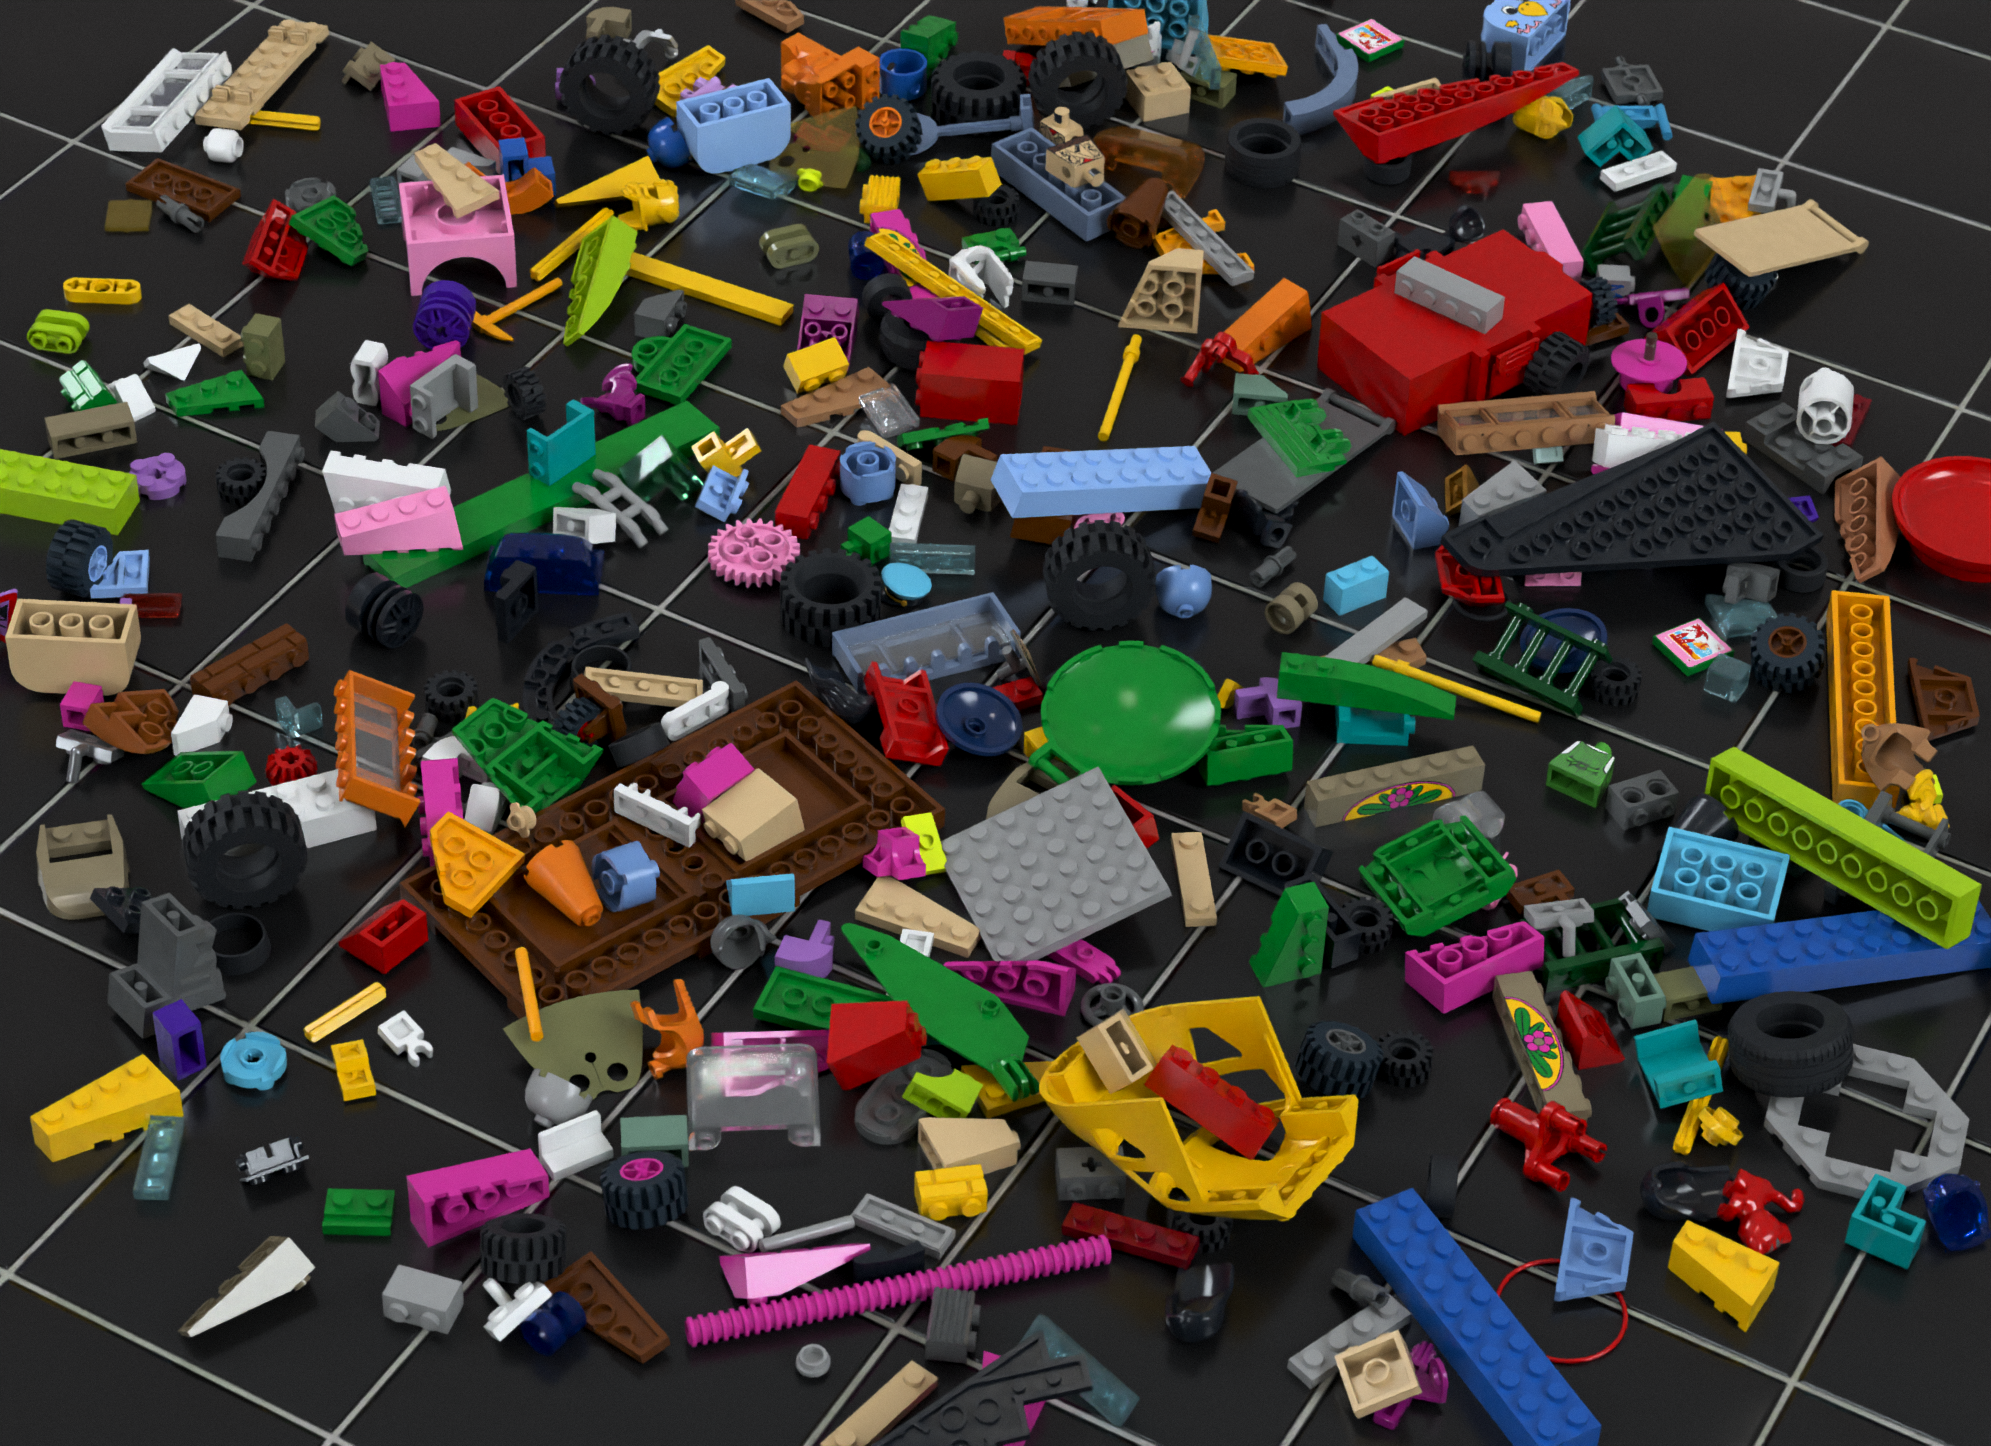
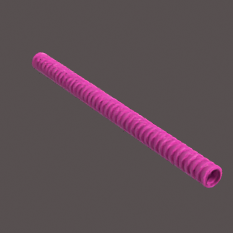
M1102 1234L1098 1236V1239L1092 1236L1088 1237V1241L1082 1238L1078 1239L1077 1243L1072 1240L1068 1241L1067 1245L1062 1242L1058 1243L1057 1247L1052 1244L1048 1245L1047 1249L1042 1246L1038 1247L1037 1251H1034L1032 1248L1028 1249L1027 1253L1018 1251L1017 1255L1007 1253V1257L997 1255L996 1259L987 1257L986 1261H983V1259H977L976 1263L967 1261L964 1266L962 1263H957L954 1268L952 1265H946L945 1269H942V1267H936L935 1271L926 1269L923 1274L921 1271H916L913 1276L911 1273H906L903 1278L900 1275H896L893 1280L890 1277H886L883 1282L880 1279H876L873 1284L866 1281L863 1283V1286L856 1283L853 1284V1288L846 1285L843 1286L842 1290L836 1287L832 1289V1292L826 1289L822 1290V1294H818L816 1291L812 1292L811 1296L807 1294H802L801 1298L791 1296V1300L788 1301L786 1298H781L778 1303L776 1300H771L768 1305L765 1302H760L758 1307L755 1304H750L748 1309L740 1306L738 1311L730 1308L728 1313L720 1310L717 1315L710 1312L707 1313V1317H703L700 1314L697 1315L696 1319H692L690 1316L686 1317L685 1321L686 1336L689 1345L697 1347V1343L700 1342L702 1345H707L710 1340L712 1343H717L720 1338L723 1341H727L730 1336L737 1339L740 1334L747 1337L750 1336V1332H754L757 1335L760 1334V1330H764L767 1333L771 1331V1328H775L777 1331L781 1330V1326L791 1328L792 1324L802 1326V1322L812 1324L815 1319L817 1322H822L825 1317L828 1320H832L835 1315L838 1318H842L845 1313L848 1316H852L855 1311L862 1314L865 1309L872 1312L875 1311V1307L882 1310L885 1309L886 1305L892 1308L895 1307L896 1303L902 1306L906 1304V1301L910 1303H916L917 1299L926 1301L927 1297L933 1299L934 1288L936 1287L941 1289L944 1287L946 1289H959L961 1291H968L970 1288L972 1291H977L979 1286L982 1289H987L989 1284L992 1287H997L999 1282L1006 1285L1009 1283V1280L1016 1283L1019 1281V1278L1026 1281L1029 1280V1276L1036 1279L1039 1278V1274L1046 1277L1049 1276L1050 1272L1056 1275L1059 1274L1060 1270L1066 1273L1069 1272L1070 1268L1076 1271L1080 1269V1266L1086 1269L1090 1267V1264L1096 1267L1100 1265V1262H1103L1106 1265L1110 1264L1112 1256L1111 1247L1107 1237Z

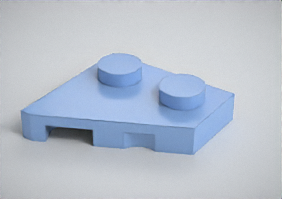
M149 550L119 551L114 557L112 564L103 572V580L100 584H94L90 588L91 599L148 596Z

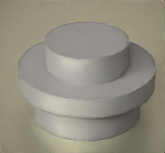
M806 1345L796 1357V1368L802 1375L807 1377L822 1376L830 1368V1356L820 1345Z

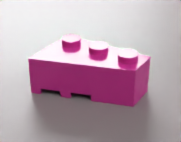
M390 62L380 65L381 88L390 131L441 127L438 99L405 62Z

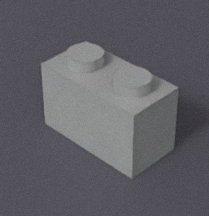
M398 1265L382 1293L384 1317L396 1322H405L423 1327L428 1331L448 1334L464 1305L462 1282Z

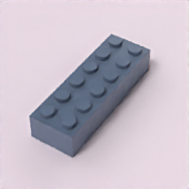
M1032 127L992 143L991 157L998 175L1086 242L1110 231L1106 222L1108 215L1126 197L1108 183L1103 181L1098 187H1093L1090 183L1075 188L1047 172L1046 150L1049 147L1055 146V144Z

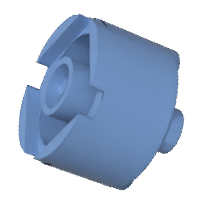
M858 442L848 446L846 453L840 456V489L842 493L851 499L852 504L857 506L889 500L893 497L896 477V457L894 452L884 446V449L875 447V442Z
M633 841L603 851L593 857L591 866L593 880L598 879L601 889L596 891L600 900L609 911H624L656 899V878L660 875L659 867L655 860L649 859L639 841Z

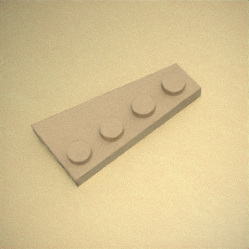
M436 143L414 153L415 162L427 179L432 180L433 187L442 194L445 204L453 209V215L456 219L499 199V190Z
M891 876L877 877L855 910L856 920L900 935L903 929L934 933V947L966 958L970 956L981 939L980 930L977 926Z

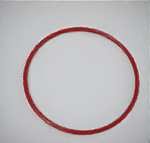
M1560 1259L1535 1260L1517 1267L1501 1281L1496 1293L1500 1297L1506 1283L1520 1271L1541 1264H1560ZM1620 1291L1614 1293L1622 1307L1623 1323L1617 1338L1607 1348L1582 1358L1567 1359L1547 1356V1358L1554 1363H1583L1602 1357L1614 1349L1623 1338L1628 1324L1627 1306Z

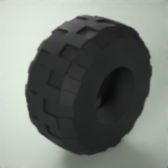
M889 310L882 318L880 326L881 350L892 363H895L900 368H906L911 371H916L917 367L921 368L919 367L920 351H925L927 341L933 340L928 337L929 334L912 328L910 322L893 316ZM953 339L944 340V342L960 343V341Z

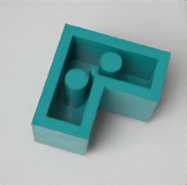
M1617 105L1577 136L1584 153L1599 167L1618 152H1621L1629 161L1646 156L1653 150L1646 132Z
M1875 1173L1851 1215L1844 1243L1908 1269L1920 1247L1926 1221L1901 1211L1907 1186Z

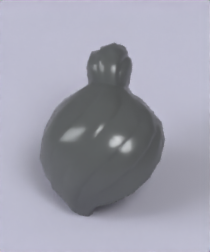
M736 914L718 923L712 932L710 945L712 953L726 967L743 969L751 966L759 957L763 956L766 943L774 941L776 936L770 933L762 921L752 919L746 915Z

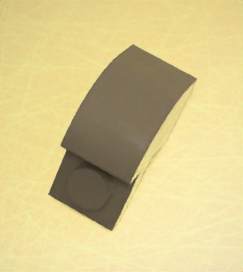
M604 7L590 12L586 17V41L593 36H597L599 39L601 35H610V38L620 36L627 39L632 31L631 10Z

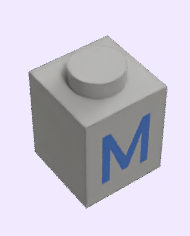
M1598 265L1596 277H1603V279L1608 280L1607 284L1610 283L1612 286L1611 292L1614 291L1616 294L1613 296L1614 299H1621L1629 295L1630 292H1634L1635 277L1630 275L1629 266Z

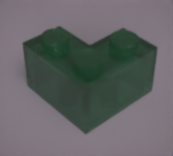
M663 435L619 468L628 488L644 502H648L665 487H668L683 501L704 484L694 465Z

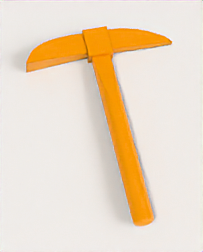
M555 278L488 316L485 314L481 316L476 311L472 322L473 328L496 339L514 341L511 336L495 326L494 323L561 288L563 285L561 279Z

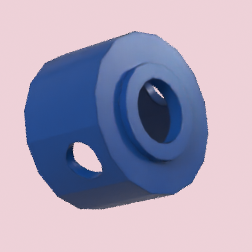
M898 48L889 50L879 57V91L881 94H888L889 98H892L893 94L898 95L900 100L905 98L908 101L917 99L925 93L927 89V59L923 54L911 49ZM893 62L895 64L894 68L890 71L887 70V66Z

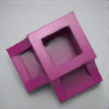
M907 827L878 830L877 845L871 853L863 856V868L876 877L890 875L897 880L926 876V864L923 862L919 850L920 836Z

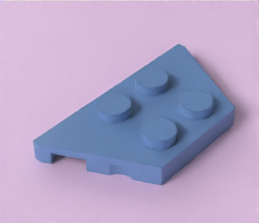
M1571 1198L1554 1301H1564L1625 1290L1634 1232L1621 1224L1613 1223L1609 1217L1600 1212H1597L1594 1216L1580 1207L1581 1201Z

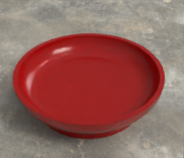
M1972 456L1941 457L1922 462L1905 472L1894 487L1892 510L1901 533L1909 542L1916 556L1933 570L1948 577L1968 582H1991V459Z

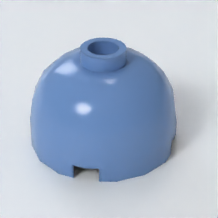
M1174 565L1163 569L1156 576L1155 592L1158 603L1169 614L1180 618H1189L1204 610L1211 599V574L1202 567L1190 565V569H1181V565Z

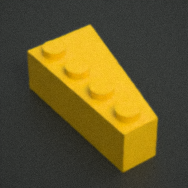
M144 1054L30 1116L34 1142L52 1162L94 1149L95 1143L103 1140L114 1142L123 1139L124 1133L142 1127L146 1131L157 1127L156 1122L171 1118L173 1122L184 1118L180 1090Z

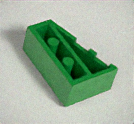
M928 15L919 20L917 25H910L909 30H901L900 48L918 51L927 59V79L937 68L941 60L947 57L951 47L956 45L958 40L956 22Z
M1315 882L1285 888L1270 919L1273 923L1268 933L1262 934L1260 938L1262 945L1257 955H1252L1249 960V964L1263 988L1321 974L1329 906Z

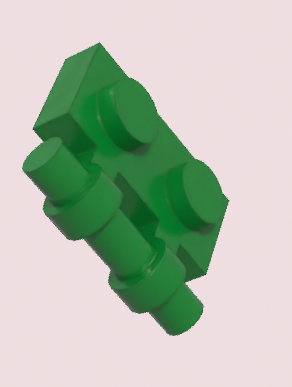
M1010 227L962 238L963 249L976 245L988 247L994 251L1000 261H1017L1019 257H1024L1027 254L1025 246L1019 247L1020 241Z

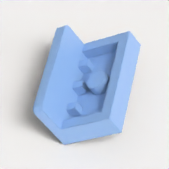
M713 465L708 472L695 507L725 522L730 513L734 515L737 513L742 503L739 497L742 498L748 488L749 482L745 480L749 471L743 469L737 478Z

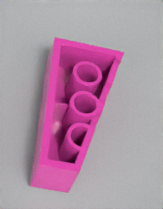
M1522 921L1488 930L1487 936L1472 937V935L1461 937L1460 943L1444 947L1443 943L1430 945V951L1418 953L1416 949L1405 952V982L1445 1014L1493 991L1496 975L1534 971L1542 967L1544 961V936L1527 922Z
M531 1149L407 1176L410 1219L428 1248L484 1225L489 1220L508 1215L550 1197L548 1174Z

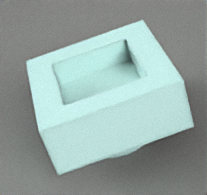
M1562 446L1532 449L1535 465L1563 462Z

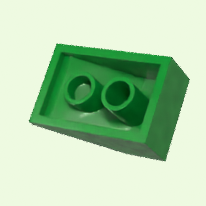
M243 751L180 752L143 782L142 786L145 790L186 809L208 803L211 800H220V796L229 793L231 796L238 794V791H247L257 781Z

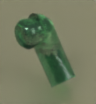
M842 146L840 150L841 157L844 159H854V165H858L855 168L858 172H864L870 168L871 159L863 147Z

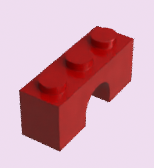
M1705 377L1679 380L1675 394H1665L1658 391L1654 383L1627 384L1623 406L1626 412L1630 414L1671 421L1711 418L1714 395Z

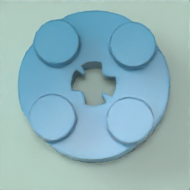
M265 1032L245 1033L246 1038L236 1042V1039L233 1038L226 1043L221 1051L220 1061L224 1080L228 1084H234L243 1088H257L264 1091L272 1088L274 1081L279 1079L286 1070L287 1056L285 1048L280 1045V1040L274 1035ZM254 1057L259 1058V1061L257 1062H248L249 1060L252 1061Z

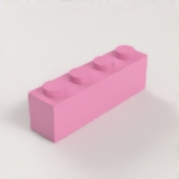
M1553 202L1523 204L1522 213L1518 216V227L1520 230H1523L1527 244L1531 246L1532 250L1545 251L1563 264V272L1576 282H1581L1584 260Z

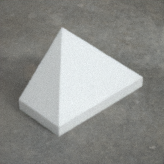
M200 343L149 357L143 362L144 367L185 381L201 350Z

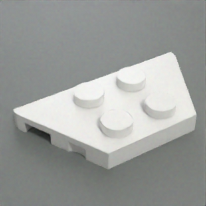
M1738 329L1726 397L1734 398L1782 392L1788 351L1778 346H1773L1761 338L1755 342L1745 337L1746 331Z

